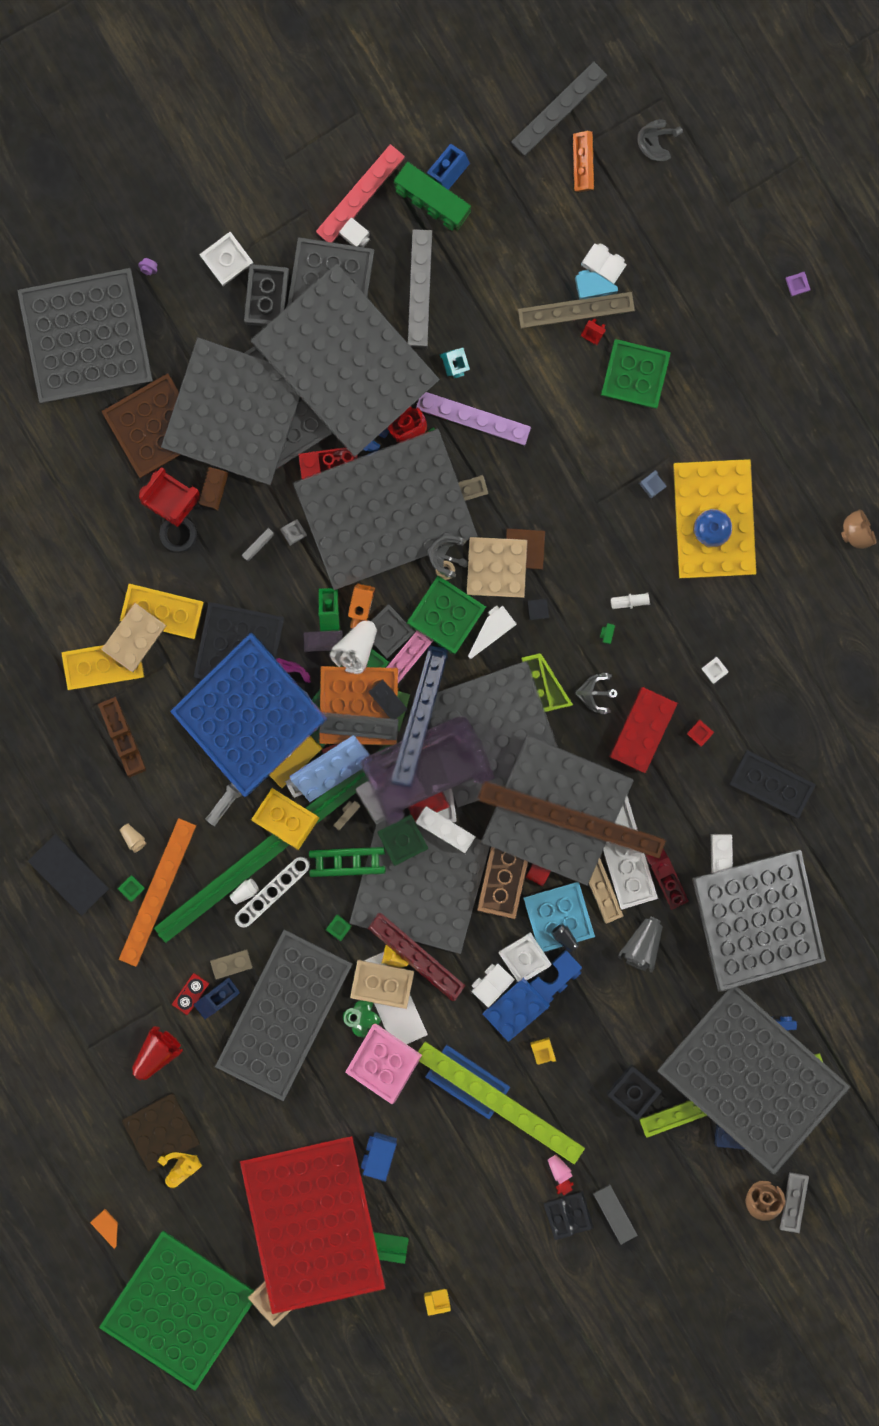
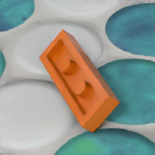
M592 132L573 134L574 191L593 190Z

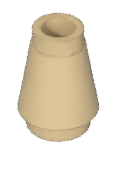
M129 823L120 829L127 846L134 853L146 845L145 838L130 826Z

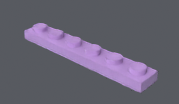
M428 392L419 398L417 407L422 412L524 446L531 429L530 426Z

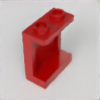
M161 467L152 474L151 481L147 486L141 488L139 499L142 505L178 527L201 497L196 488L193 486L188 488L168 475L165 469Z

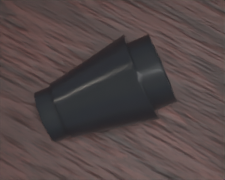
M561 923L551 932L553 939L570 952L579 946L567 925L565 926Z

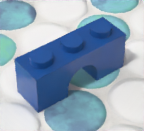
M566 949L552 962L558 969V977L555 981L544 982L537 976L529 983L548 1004L554 999L552 996L557 991L561 993L568 986L566 982L571 978L573 980L582 973L580 971L582 966Z

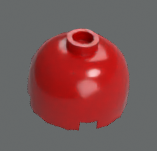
M410 406L388 426V431L400 443L426 433L427 421L418 407L412 408Z

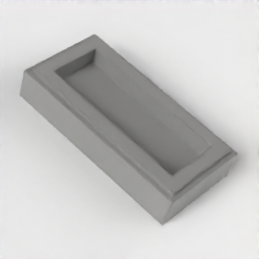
M268 528L242 556L249 561L274 536V533Z

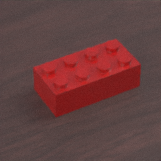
M641 687L609 757L646 773L678 703Z

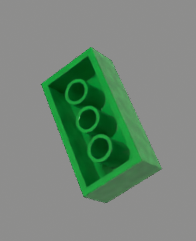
M409 162L405 164L394 180L397 194L403 198L407 196L412 199L411 203L419 209L425 208L429 216L435 220L437 218L441 219L444 222L443 225L451 231L453 229L458 231L471 213V205Z

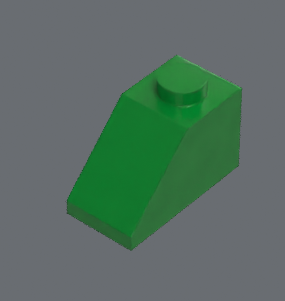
M319 589L320 632L340 631L338 589Z

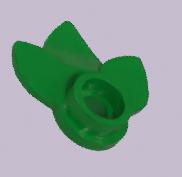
M360 1000L356 1002L353 1008L347 1009L343 1014L344 1023L351 1027L353 1033L358 1037H366L368 1028H371L375 1023L378 1025L381 1022L379 1016L371 1011L373 1002ZM352 1014H355L356 1019L354 1021L350 1020V1016Z

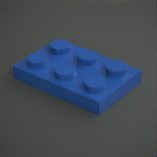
M523 977L487 1008L483 1015L509 1042L548 1009L550 1005Z

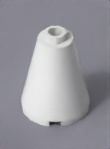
M368 620L361 621L332 648L330 656L338 667L342 665L346 667V672L352 674H361L365 670L377 633L375 624Z

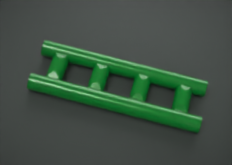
M385 847L310 850L309 857L316 858V869L310 870V877L385 874L386 867L379 866V855H385ZM371 855L372 867H361L360 856ZM343 856H353V868H342ZM323 857H334L333 869H323Z

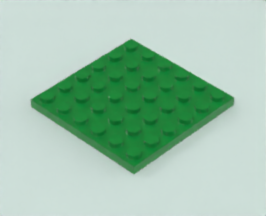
M163 1230L99 1328L195 1391L251 1307L252 1303L247 1297L255 1290Z

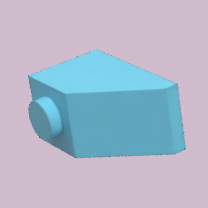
M590 270L578 272L579 275L575 277L579 300L616 294L618 292L616 285L596 272L590 273Z

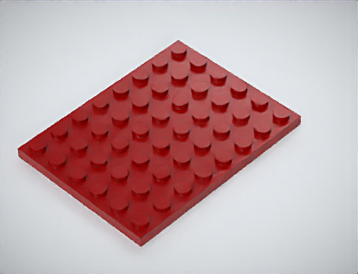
M353 1136L240 1161L272 1314L386 1289Z

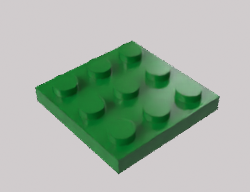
M615 339L601 396L657 409L671 352Z
M437 576L406 624L455 655L486 606L445 579Z

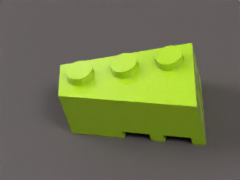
M541 653L521 658L522 662H528L545 712L573 705Z

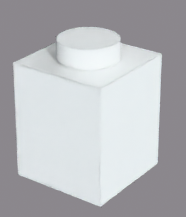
M352 217L339 231V235L352 246L364 247L370 240L368 238L369 232Z

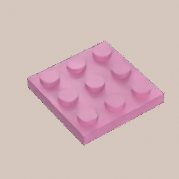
M375 1023L372 1025L345 1073L389 1103L394 1104L422 1055Z

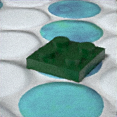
M412 815L377 832L394 866L429 849Z

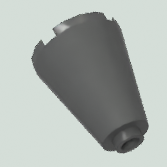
M654 917L645 919L619 952L618 958L622 960L624 957L627 959V964L645 972L648 968L649 972L652 973L655 968L663 928L660 924L661 921Z

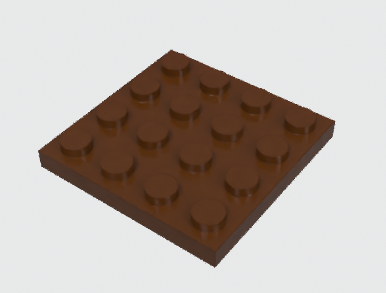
M168 373L101 411L140 479L182 455L161 448L179 395V391Z

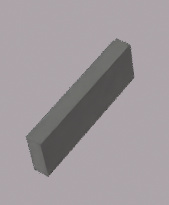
M610 1184L593 1193L620 1244L638 1236Z

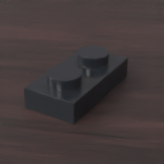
M384 680L369 691V694L390 719H397L407 710V707Z

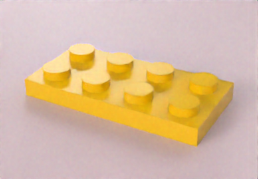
M133 584L128 585L120 621L124 619L134 603H136L167 625L163 632L195 639L204 602Z
M104 645L61 652L68 690L144 678L142 661L135 671L131 672L101 649Z

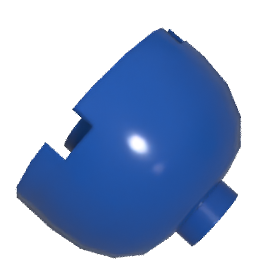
M709 509L703 511L697 517L694 523V534L701 544L707 547H718L729 540L732 534V523L725 512L719 509Z

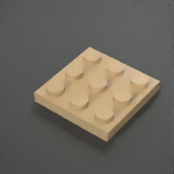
M470 537L467 595L525 598L527 540Z

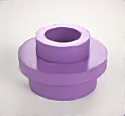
M144 258L138 265L141 272L146 275L156 274L157 263L151 259Z

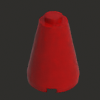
M152 1027L132 1067L133 1075L138 1080H147L178 1057L183 1049H179L181 1046L179 1041L167 1031L164 1033L160 1032V1027Z

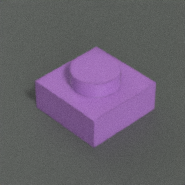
M805 272L786 277L791 297L810 291Z

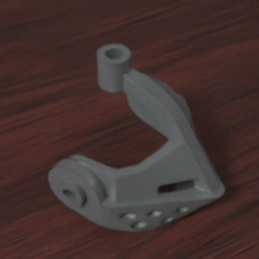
M662 119L652 121L638 133L639 148L652 160H669L671 154L668 150L661 148L658 135L673 134L676 137L683 133L681 127L657 130V128L665 127L666 121ZM645 138L649 140L652 144L651 146L646 142Z
M445 536L438 539L427 551L432 565L444 576L455 578L456 574L454 571L444 568V559L457 563L463 568L468 566V561L463 558L460 560L445 554L450 546L453 544L463 546L466 540L458 536Z
M596 674L588 678L576 691V695L588 709L600 714L611 713V710L607 707H598L594 702L593 695L615 697L616 691H593V688L599 679L608 680L612 677V674Z

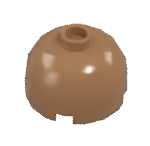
M862 510L853 512L844 520V531L841 532L846 543L850 542L857 549H864L877 543L873 531L871 532L870 523Z
M769 1181L754 1183L749 1189L745 1200L749 1213L761 1221H769L776 1218L783 1210L786 1202L782 1190L778 1186L771 1185Z

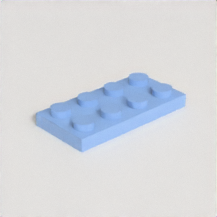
M353 735L289 777L308 801L311 802L374 762V760Z

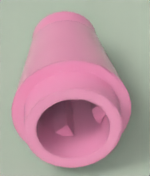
M557 1154L547 1160L555 1181H558L559 1184L572 1177V1170Z

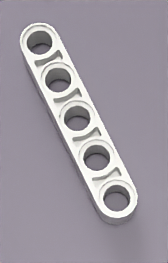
M305 857L294 859L236 914L235 921L237 925L247 927L308 871L309 861ZM299 860L304 861L306 864V868L303 871H299L295 867L296 862ZM283 874L291 875V883L285 884L282 882L281 877ZM275 887L278 890L277 896L270 897L267 893L268 888ZM261 900L264 904L263 909L256 910L253 906L254 901ZM241 913L249 915L250 920L248 923L240 921L239 916Z

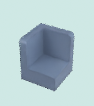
M656 470L639 483L650 498H653L666 487L657 475L658 472Z

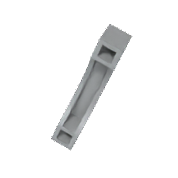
M413 230L408 332V344L411 348L427 349L432 230Z

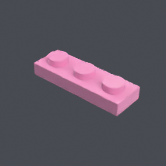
M418 631L414 633L386 667L398 668V683L432 643V641Z

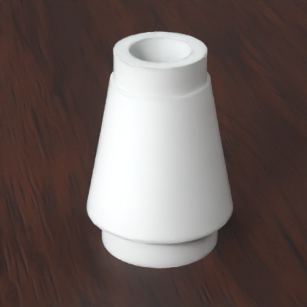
M253 879L244 880L230 895V898L234 904H238L256 896L259 888Z

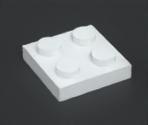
M231 232L199 254L222 286L250 267V264H254Z
M531 932L499 952L518 982L523 977L528 980L552 965Z

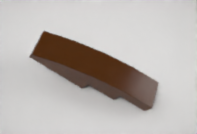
M114 697L98 704L127 776L130 778L146 771L143 759L117 698Z

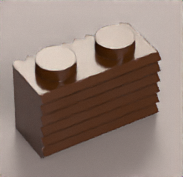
M209 467L199 504L218 510L228 473Z

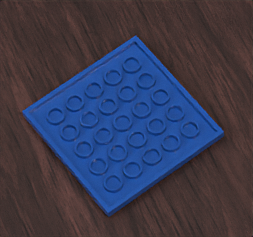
M250 633L170 711L244 797H247L327 720L326 716L253 633Z

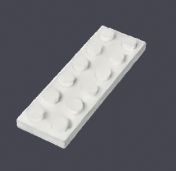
M626 796L615 823L637 830L629 800ZM606 842L603 852L620 909L658 899L645 854Z

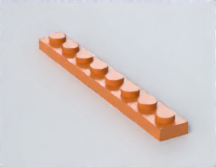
M178 818L119 960L137 967L197 825Z

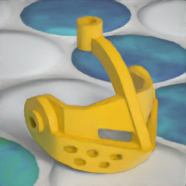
M174 1152L168 1154L165 1158L161 1156L157 1162L162 1166H165L170 1159H178L176 1165L165 1179L168 1187L176 1188L202 1166L197 1155Z

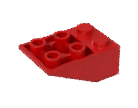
M347 448L300 453L298 457L301 479L355 460L357 455L354 457Z

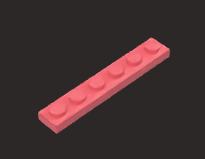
M390 144L317 229L316 233L326 242L333 243L339 236V231L351 217L354 218L405 159V156Z

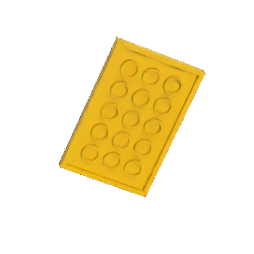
M751 460L674 463L679 579L756 575ZM709 509H719L725 512L732 523V534L729 540L718 547H707L701 544L694 534V523L697 517L703 511Z

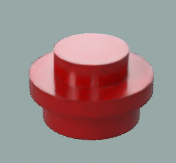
M568 1179L556 1186L558 1190L556 1193H562L563 1196L573 1190L571 1188L574 1185L573 1182L571 1183Z

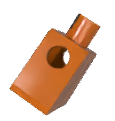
M359 583L354 587L348 617L352 618L351 628H354L363 620L367 621L376 587ZM357 606H361L363 611H358Z

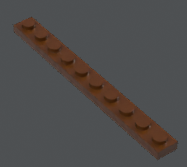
M485 780L477 798L480 801L660 858L666 841L664 838Z

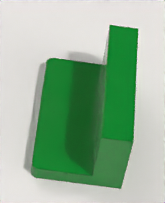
M374 1232L379 1260L405 1264L409 1238Z

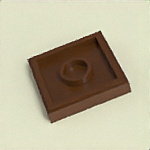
M507 529L506 539L527 540L526 569H543L545 531Z

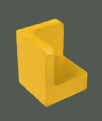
M388 945L385 946L382 959L383 964L398 968L408 966L409 963Z
M549 1037L531 1042L538 1065L549 1061H556Z
M447 1289L424 1293L428 1316L451 1311Z

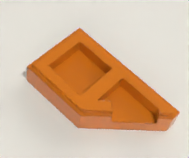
M104 1209L90 1223L115 1249L117 1247L118 1222Z

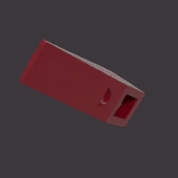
M662 850L660 858L646 854L648 863L671 910L689 902L665 850Z

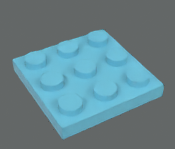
M579 882L523 897L535 939L543 952L562 947L560 943L553 939L551 934L554 928L561 923L568 926L577 942L595 937Z

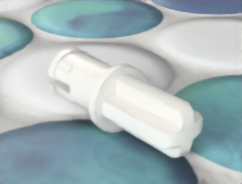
M648 593L629 594V596L611 598L612 609L625 607L632 609L633 606L650 605Z

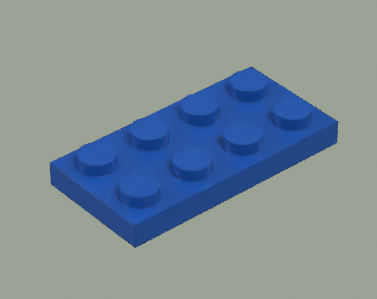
M446 1044L442 1053L505 1095L510 1089L509 1085ZM432 1069L426 1074L425 1077L486 1118L490 1119L495 1112Z

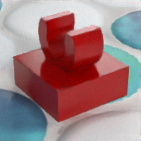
M596 319L589 320L581 337L598 345L606 331L604 329L605 324H602L600 327L595 324Z

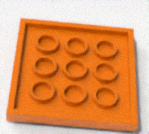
M321 666V712L390 719L369 694V691L384 680L398 697V668L366 667L361 674H352L345 671L346 667ZM320 733V744H340L351 736ZM355 736L361 744L397 745V740Z

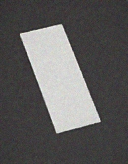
M384 952L364 960L386 965L382 963ZM410 995L407 1009L374 1003L386 1031L405 1044L428 1035Z

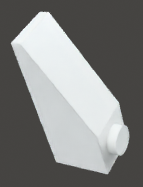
M496 606L488 612L490 616L487 617L468 655L470 659L516 625L503 606L500 608Z

